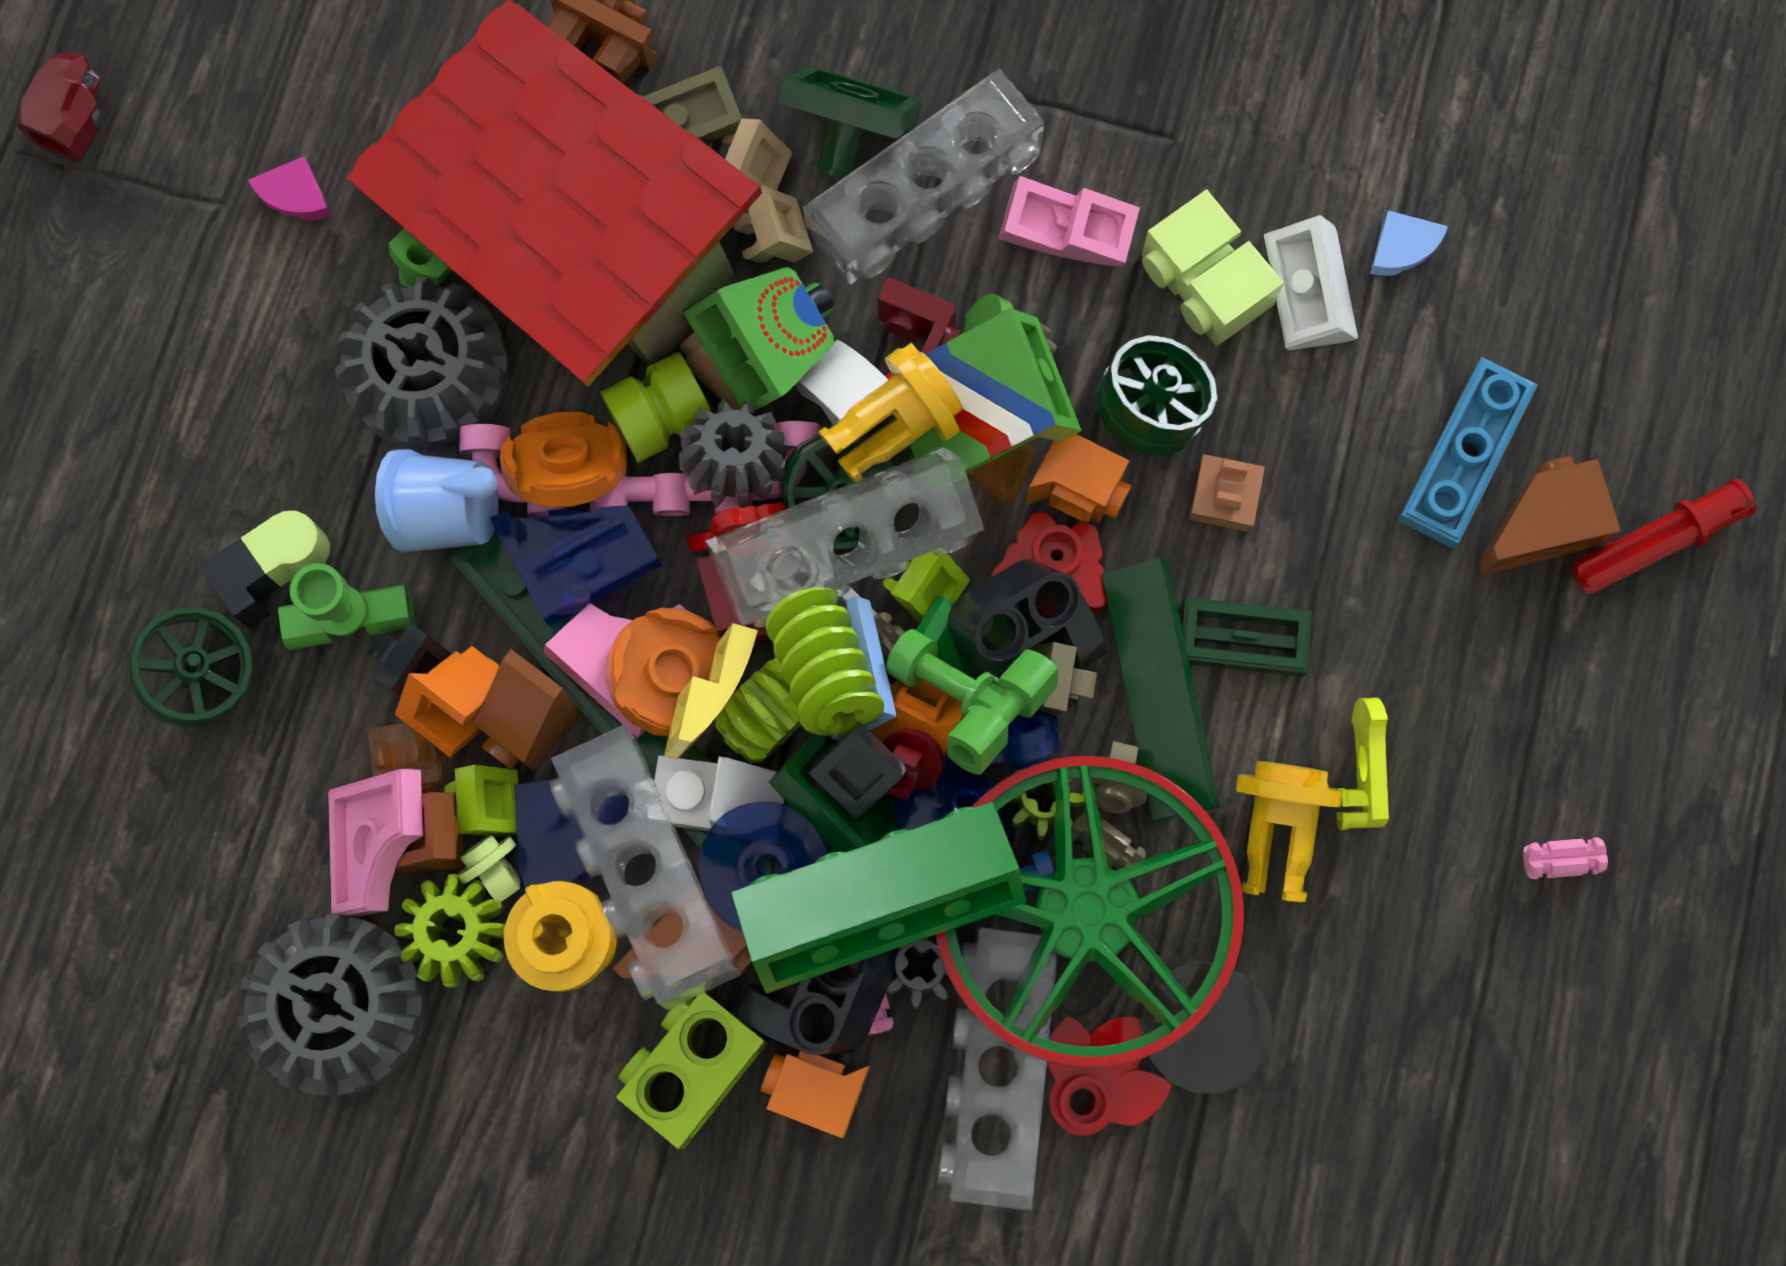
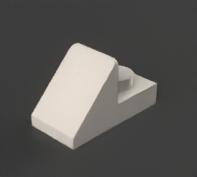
M658 756L648 820L654 824L779 841L785 800L768 783L777 772L726 757H719L717 764L681 758L676 760L665 756Z

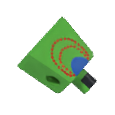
M788 267L725 286L683 312L740 408L750 399L755 410L786 394L834 345V336L824 321L834 309L831 293L819 283H812L804 287L796 272Z

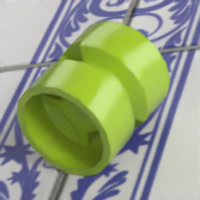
M679 352L648 366L646 379L643 381L629 376L600 391L616 426L624 437L626 445L637 463L669 448L670 435L676 433L681 437L684 426L695 425V414H697L699 407L711 412L695 377Z

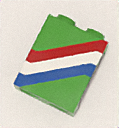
M1009 308L925 354L945 377L962 404L963 410L954 416L960 432L947 442H944L930 429L910 444L912 453L909 456V461L914 475L926 487V490L956 495L965 490L961 476L1038 437L1061 442L1081 432L1080 425L1037 317ZM889 373L885 375V377L887 379H890L891 377H893L892 373Z

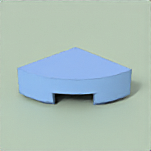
M1388 210L1383 220L1369 274L1392 276L1424 262L1434 254L1448 226Z

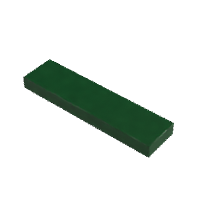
M1158 557L1103 573L1102 577L1141 766L1167 778L1182 788L1205 811L1220 808L1168 560ZM1147 794L1152 821L1162 822L1179 818L1168 806Z

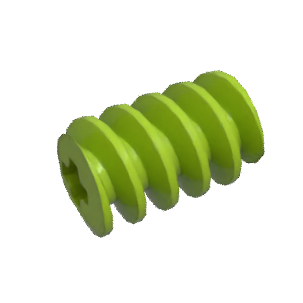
M822 587L800 590L779 601L771 609L766 619V632L774 644V654L782 665L783 678L790 686V697L798 708V719L806 731L816 735L834 736L845 734L858 721L864 726L872 723L883 713L885 703L878 693H873L876 686L874 676L869 671H864L868 660L862 650L857 649L859 638L853 628H849L851 617L844 607L836 605L839 601L838 591Z

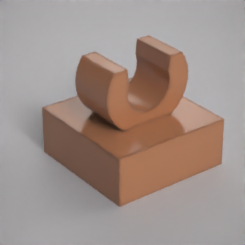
M1203 454L1199 464L1189 520L1251 532L1255 522L1265 467Z

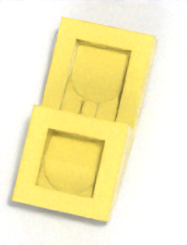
M732 623L717 643L709 680L693 676L678 695L664 753L665 757L677 760L693 745L724 708L744 673L758 630Z

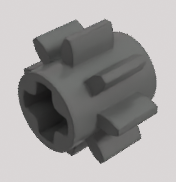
M927 937L899 947L900 950L895 958L897 979L889 984L888 994H895L904 987L912 992L911 1002L915 1009H918L921 1004L922 993L933 991L937 998L945 1001L948 998L947 992L940 982L943 975H948L940 957L938 946L928 941ZM912 951H915L920 957L932 953L937 959L932 965L934 980L926 983L919 976L911 981L906 979L903 975L909 968L906 955Z

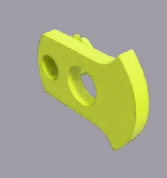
M1359 698L1353 709L1351 722L1354 728L1356 744L1357 789H1338L1343 790L1341 806H1358V811L1335 812L1337 827L1340 831L1354 828H1382L1386 826L1389 820L1385 740L1388 717L1385 707L1379 698Z

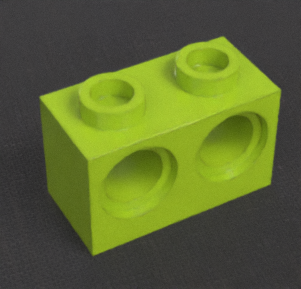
M701 991L694 1000L685 994L661 1023V1026L668 1033L651 1053L645 1047L641 1048L618 1077L625 1086L616 1098L677 1149L686 1148L768 1044L704 991ZM705 1021H719L727 1033L726 1046L716 1057L703 1059L693 1048V1033ZM664 1073L677 1075L684 1086V1097L681 1104L670 1112H662L657 1109L650 1097L652 1083L658 1076Z

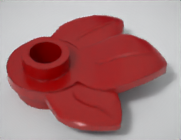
M1065 1016L1054 1028L1048 1040L1085 1047L1119 1044L1141 1037V1023L1136 1017H1119L1105 1021L1095 1027L1089 1034L1078 1021L1070 1016ZM1141 1059L1107 1067H1075L1046 1061L1054 1079L1048 1098L1051 1116L1063 1130L1079 1136L1095 1134L1102 1130L1109 1122L1133 1126L1147 1120L1165 1102L1172 1086L1164 1078L1138 1069ZM1085 1088L1091 1096V1104L1085 1112L1075 1113L1070 1106L1071 1095L1076 1090Z

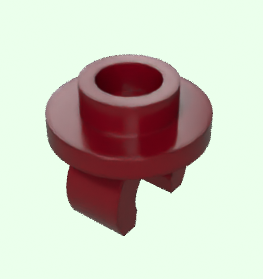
M900 728L891 732L882 743L907 767L903 778L886 792L887 794L907 801L913 790H922L930 787L937 781L943 771L944 756L939 744L929 734L921 730Z

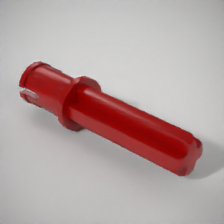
M1736 478L1692 502L1682 499L1675 504L1673 512L1577 559L1571 569L1572 575L1584 593L1592 594L1690 544L1697 547L1707 544L1710 535L1756 514L1757 507L1755 504L1744 505L1755 499L1746 484Z

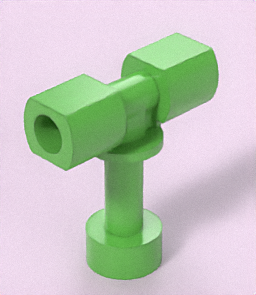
M322 563L309 564L295 574L290 585V596L294 604L278 608L281 637L288 650L334 643L336 641L335 636H347L362 627H365L368 634L372 636L382 632L389 633L406 630L409 625L416 628L417 625L413 596L407 584L359 593L356 589L348 586L346 580L333 567Z
M910 629L893 646L887 660L886 672L910 688L919 685L924 680L962 702L960 715L963 719L947 736V755L961 768L980 775L1008 744V725L1019 714L1031 718L1057 688L1058 667L1044 655L1025 649L1000 678L985 672L975 680L937 658V642L914 629Z

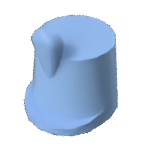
M411 449L389 451L382 459L376 477L375 503L380 528L392 547L401 553L487 543L494 534L498 518L497 477L483 461L426 456Z

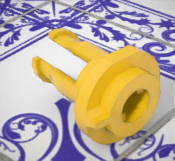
M912 343L903 349H896L885 357L886 364L893 377L850 407L841 421L829 430L823 427L818 431L823 441L827 445L829 444L833 451L838 454L893 414L894 420L838 460L839 464L856 484L863 479L861 474L873 465L890 460L930 429L944 442H947L960 432L954 416L963 410L959 398L935 364L923 352H919Z
M1256 761L1255 775L1237 774L1235 791L1255 795L1247 845L1249 873L1247 882H1242V892L1260 895V892L1265 893L1276 823L1292 826L1282 900L1306 902L1307 892L1303 891L1304 877L1312 863L1320 806H1341L1343 790L1328 787V771Z
M564 881L533 884L525 888L526 893L513 906L504 929L506 956L514 971L525 982L543 990L555 992L570 991L591 982L612 963L617 953L618 938L616 930L596 894L585 887Z

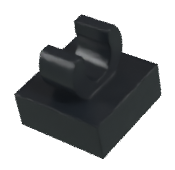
M411 625L407 627L399 641L382 632L368 652L370 656L383 663L373 679L398 697H401L409 673L427 674L452 655V653L430 636Z
M858 721L813 763L809 774L850 814L858 819L903 778L907 767Z

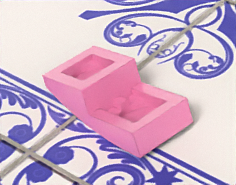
M1019 176L1012 186L998 239L1063 258L1122 267L1126 263L1140 208L1083 188L1075 196Z

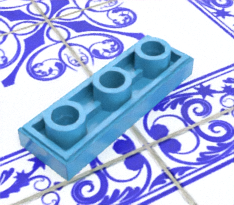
M1481 357L1472 371L1397 521L1454 549L1459 544L1538 384ZM1462 444L1471 445L1476 450L1477 457L1467 455L1462 449Z

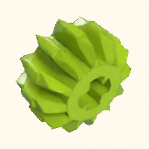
M776 657L773 660H769L760 670L755 671L744 684L739 686L715 720V727L723 735V741L736 754L740 753L750 764L762 762L766 757H770L802 726L798 719V708L790 697V686L783 678L782 665Z
M449 874L444 883L443 894L434 882L427 880L421 884V892L427 901L425 904L421 905L411 899H405L402 902V908L406 912L415 915L413 924L401 923L396 925L395 935L406 939H414L415 941L405 947L400 956L403 962L409 964L422 959L417 974L421 980L430 982L441 971L443 985L449 988H456L461 979L462 968L465 974L473 981L478 982L484 978V970L478 960L481 956L496 963L502 960L503 953L489 946L491 938H504L505 924L490 923L489 921L498 916L504 910L505 905L499 900L495 901V899L483 902L487 889L481 881L475 880L464 891V884L459 880L458 875ZM449 917L465 922L466 925L465 930L457 931V933L463 935V938L456 945L440 939V932L448 931L442 925Z

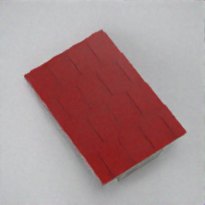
M506 0L502 6L493 10L484 19L475 36L460 52L451 56L443 64L435 80L419 97L413 99L402 109L394 125L378 142L372 144L361 154L353 170L346 176L357 189L587 387L625 345L649 365L676 352L681 343L694 332L683 312L719 289L738 283V279L719 241L762 194L758 184L695 135L689 134L641 95L635 94L569 41L562 39L519 4L511 0Z

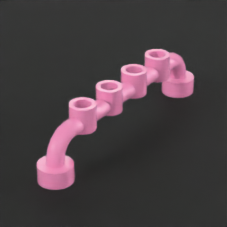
M807 421L776 423L775 431L783 432L787 441L784 460H787L798 444L816 435L821 429V425ZM470 424L460 427L459 453L463 456L472 457L474 461H483L490 467L498 480L499 500L528 503L527 515L532 517L556 518L565 516V507H545L525 502L509 491L497 462V458H500L502 444L510 435L508 427L493 424ZM821 449L818 450V451H816V452H814V453H815V454L820 453V452H821ZM807 460L799 469L795 486L799 484L806 473ZM661 473L650 477L624 476L615 489L590 502V515L622 517L628 515V502H653L654 515L667 517L690 515V501H711V490L694 495L693 490L690 488L689 475L680 473ZM772 481V491L766 500L780 497L779 481ZM749 493L748 504L745 507L753 506V501L765 499ZM726 496L725 500L717 508L715 507V513L717 514L729 508L740 509L741 507L735 502V497Z

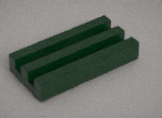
M1185 597L1182 606V630L1190 665L1304 677L1307 674L1312 611ZM1197 616L1297 627L1296 636L1196 625ZM1196 640L1295 651L1294 658L1198 648L1194 647Z

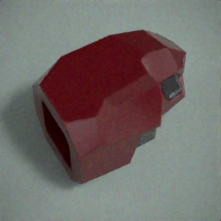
M63 52L51 57L36 73L20 102L17 127L29 140L40 148L72 162L82 159L97 135L94 124L100 114L96 99L100 78L92 71L90 63L84 55L74 52Z

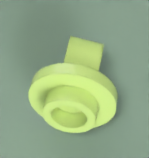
M492 834L483 838L460 856L466 867L458 873L459 880L462 884H465L479 876L495 901L499 900L502 902L520 889L519 884L523 882L516 870L504 858L516 846L515 842L510 836L500 842H497Z

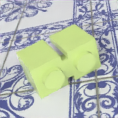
M1206 189L1148 230L1142 251V262L1147 274L1160 288L1168 286L1174 295L1179 294L1184 302L1180 305V310L1192 330L1199 335L1206 333L1217 347L1273 307L1284 282L1250 241L1234 251L1229 243L1240 236L1241 230Z

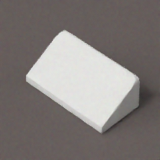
M1319 215L1264 234L1269 265L1284 282L1276 301L1285 348L1287 350L1345 343L1357 339L1358 334L1335 226Z

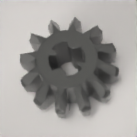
M723 397L718 404L717 414L699 407L697 414H695V425L684 426V430L681 433V447L683 449L679 453L680 470L683 471V474L690 475V488L693 490L694 495L711 490V501L716 508L725 500L726 496L735 497V502L741 508L748 504L749 493H753L766 500L772 491V481H781L785 473L786 461L783 459V455L786 454V437H784L783 432L775 431L776 420L773 418L772 412L754 417L755 407L750 399L740 410H731V406Z

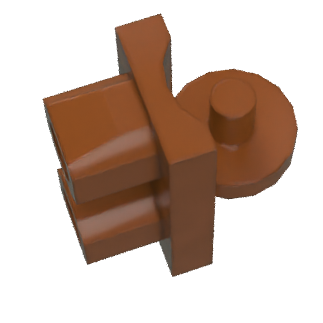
M550 0L554 13L547 27L579 50H581L586 40L600 46L592 60L624 84L637 67L650 72L658 59L657 52L651 50L652 29L643 25L647 19L648 11L634 4L635 0Z

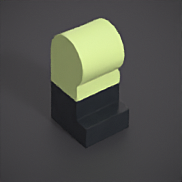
M283 511L272 516L198 567L232 616L250 629L270 615V612L262 602L263 599L291 581L295 574L303 567L314 563L326 564L330 555V543L326 534L307 515L298 511Z

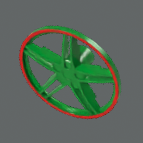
M1072 756L1053 759L1016 772L990 789L972 806L976 808L993 802L996 811H998L1023 793L1041 785L1055 782L1056 813L1054 814L1056 872L1054 875L1046 876L1020 871L1023 886L1038 889L1035 907L1022 904L995 914L1037 926L1042 930V937L1016 985L1018 988L1005 1014L1003 1015L989 1002L972 979L962 958L955 928L935 935L938 950L945 971L966 1007L987 1029L1007 1044L1033 1057L1065 1066L1107 1067L1125 1064L1159 1052L1181 1039L1209 1013L1220 998L1236 965L1244 926L1242 887L1235 861L1220 830L1206 811L1182 788L1145 767L1114 758ZM1081 778L1092 857L1073 859L1068 779ZM1093 779L1123 783L1153 796L1174 811L1188 825L1200 842L1172 852L1168 851L1118 870L1110 869L1107 863ZM1206 852L1211 865L1139 899L1131 880ZM1216 877L1221 902L1219 942L1206 978L1192 999H1190L1171 975V971L1135 928V921L1137 918L1187 894L1188 890ZM1130 944L1159 981L1165 985L1182 1006L1180 1012L1175 1016L1116 957L1127 945ZM1051 951L1070 961L1027 1030L1014 1022ZM1096 961L1136 1003L1140 1002L1162 1024V1026L1136 1039L1106 1046L1085 1047L1067 1045L1037 1036L1054 1009L1057 1010L1087 962Z

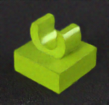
M925 541L918 552L915 550L903 551L900 557L909 565L899 581L886 577L883 585L920 624L936 596H945L954 604L968 585L970 579L944 549Z
M470 765L455 769V781L447 784L444 787V792L454 793V796H456L459 834L481 836L492 834L494 837L522 834L518 770L512 769L511 771L510 769L481 765Z

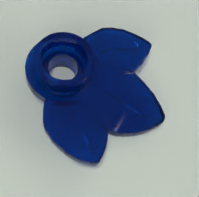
M1038 711L1031 718L1018 715L1008 725V744L989 765L1000 762L1011 763L1014 769L1023 770L1035 764L1049 761L1051 759L1050 754L1055 752L1061 745L1059 734L1056 731L1059 727L1058 718L1054 715ZM948 755L944 756L945 763L961 768Z

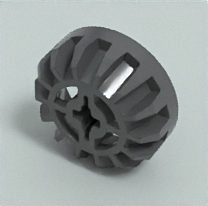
M417 277L415 286L402 289L393 282L381 287L383 297L369 307L360 302L352 311L356 321L350 331L340 332L337 346L341 352V361L335 367L337 380L345 392L348 404L372 432L386 441L412 449H436L460 442V427L470 424H486L496 413L505 397L510 379V356L504 336L487 306L483 302L479 303L473 299L464 287L456 283H452L448 287L435 286L430 277ZM418 311L430 313L424 324H407L399 329L386 325L394 318L405 313ZM442 318L452 326L457 335L459 345L457 358L450 355L435 331ZM374 348L379 350L386 362L390 363L396 372L390 384L383 381L375 369L373 361ZM431 355L435 362L430 360L425 362V360ZM408 358L412 360H415L417 358L419 360H417L412 366ZM405 385L410 391H403L401 389Z
M326 914V917L310 921L299 920L288 925V932L276 941L266 942L258 950L257 953L261 956L252 975L244 976L240 990L246 994L244 1015L238 1016L240 1030L248 1034L254 1050L250 1053V1056L258 1066L266 1068L278 1079L277 1083L289 1089L314 1095H349L367 1090L383 1082L407 1060L415 1048L423 1029L426 1016V989L424 981L417 976L419 968L417 962L410 964L403 962L400 955L406 947L405 944L386 929L362 919L340 914ZM323 956L340 958L332 974L325 972L306 977L291 973L299 965L313 958ZM351 965L359 971L366 983L369 1006L362 986L352 979L345 978ZM307 992L334 995L333 999L342 1005L341 1009L352 1014L354 1018L342 1015H327L328 1010L320 1004L321 1001ZM279 994L292 1000L293 1014L297 1022L303 1026L296 1041L289 1037L281 1024L278 1013ZM314 1032L333 1036L346 1035L350 1032L355 1033L349 1041L333 1049L311 1050L307 1048Z

